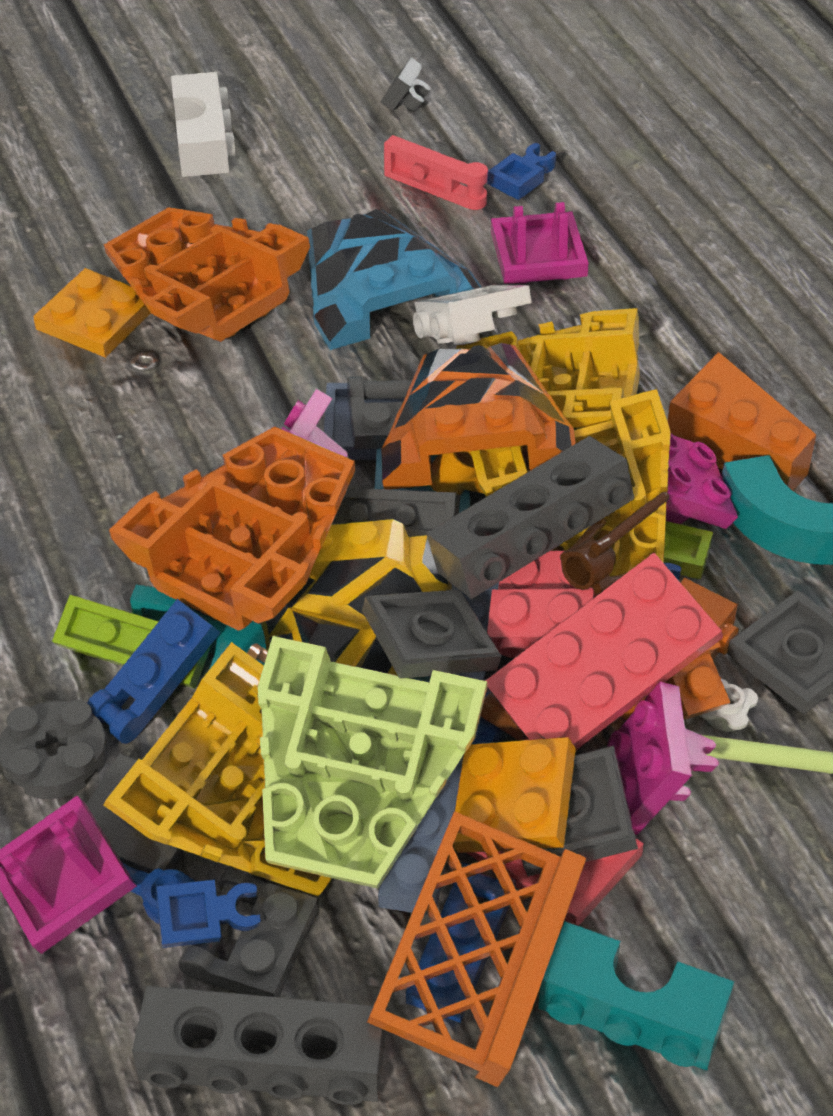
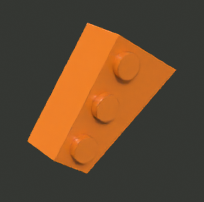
M718 352L670 401L667 421L670 433L694 443H704L714 452L717 459L716 462L724 465L725 462L770 455L779 476L792 491L808 475L816 434L721 353Z

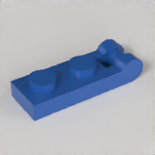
M177 599L106 688L95 692L90 697L87 703L91 707L92 714L100 720L101 724L107 723L110 726L109 732L123 744L130 743L141 733L218 637L220 632ZM131 695L135 701L129 709L123 710L121 706Z
M465 862L461 863L462 868L471 865ZM481 873L467 878L475 896L490 901L505 895L497 878ZM511 878L512 883L516 888V879ZM457 882L453 883L450 894L440 914L442 918L468 909ZM510 905L484 914L495 939ZM474 919L447 928L459 956L486 946ZM436 933L431 934L418 963L421 970L448 961ZM488 957L464 966L474 989ZM453 970L426 980L438 1009L466 999ZM416 986L408 987L406 990V1004L426 1011ZM465 1011L450 1016L448 1019L461 1023Z

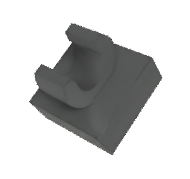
M410 57L392 81L380 103L393 111L402 99L407 108L416 111L431 89L424 81L416 79L423 66Z

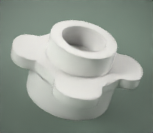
M721 679L731 703L721 709L700 716L706 719L713 728L720 731L732 732L744 729L748 725L749 719L747 714L749 709L757 705L758 696L752 689H741Z

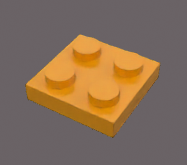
M84 268L43 306L33 318L36 330L106 358L151 313L130 285Z
M569 737L471 744L463 756L455 812L542 849L564 848L576 748ZM457 833L452 846L458 853L485 852L479 841Z

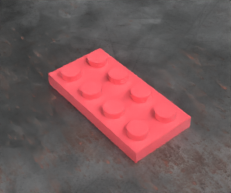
M653 553L485 681H487L489 691L528 740L569 737L577 750L648 696L660 681L665 683L723 638L722 630L659 557Z

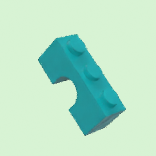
M565 922L540 986L538 1009L548 1012L552 1018L568 1025L581 1024L603 1032L610 1040L625 1046L638 1045L660 1053L667 1061L682 1067L695 1066L707 1071L728 1012L735 981L677 961L671 979L661 989L653 992L632 990L626 987L615 974L621 941Z

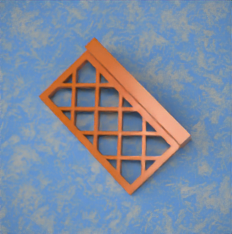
M454 811L367 1023L478 1071L475 1078L498 1087L511 1069L583 870L586 857L567 849L563 851L560 857ZM457 833L479 841L488 859L462 868L452 846ZM497 849L505 853L499 854ZM521 859L542 868L536 884L516 891L504 864ZM447 861L451 872L441 875ZM493 869L505 895L479 904L467 878ZM457 882L468 909L442 918L432 894L435 889ZM531 897L530 903L526 911L522 904V900ZM510 905L520 925L517 935L497 942L484 914ZM427 912L431 922L420 926L424 914ZM474 919L486 946L459 956L447 928ZM436 933L448 961L421 970L411 949L414 940ZM512 948L509 959L506 962L502 951ZM491 956L500 975V983L498 987L476 994L464 966ZM404 963H406L410 975L398 979ZM453 970L466 999L438 1009L426 980ZM415 985L428 1014L408 1021L385 1010L392 993ZM493 1000L486 1016L481 1004ZM471 1009L481 1031L475 1049L452 1040L443 1019ZM432 1024L436 1032L424 1028V1026Z

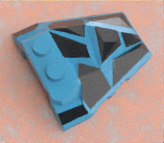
M375 209L364 215L359 213L353 215L350 219L327 221L307 230V237H309L310 243L308 253L314 305V324L330 350L370 339V312L431 294L439 297L482 287L470 270L381 209Z

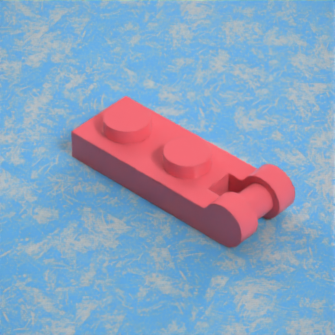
M394 135L384 142V174L386 177L471 210H479L486 206L487 190L483 188V185L488 181V168L486 165L479 162L468 164Z

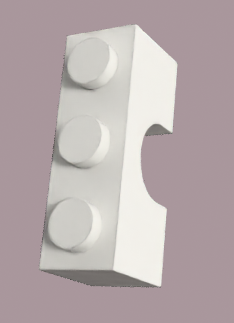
M217 72L171 76L182 177L229 173L228 157L235 156V145L227 87H219Z

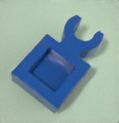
M531 144L527 147L525 156L521 157L512 153L488 170L487 184L520 200L544 182V174L551 172L555 168L556 152L552 151L546 156H539L540 144Z
M215 879L156 886L162 948L219 942L221 939L220 924H229L232 928L239 931H250L257 928L261 922L260 915L243 916L237 912L235 903L239 899L255 897L257 886L251 883H241L231 888L227 895L216 896Z

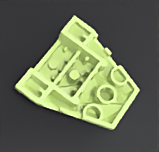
M272 636L258 684V704L262 711L263 737H260L261 756L264 759L265 788L262 789L265 857L267 863L378 889L418 828L419 823L435 798L443 789L460 759L475 739L488 687L487 681L436 670L432 671L430 682L410 678L400 679L392 674L331 662L326 647Z

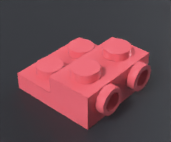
M564 551L547 552L500 581L498 589H492L487 634L501 655L508 658H516L597 596L592 587L586 590L577 589L566 580L562 572L560 554Z

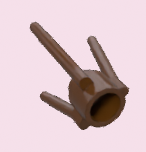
M661 492L599 540H594V538L606 525V518L604 517L591 525L571 548L560 554L562 572L566 580L577 589L586 590L592 587L594 593L599 595L624 576L626 573L610 576L616 562V555L611 546L667 502L669 494Z

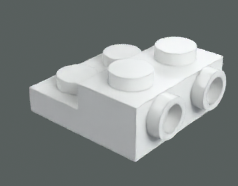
M490 285L415 301L416 312L413 315L415 332L419 338L434 337L438 344L454 342V345H462L480 341L479 333L495 330L493 318L516 315V306L532 303L529 285Z

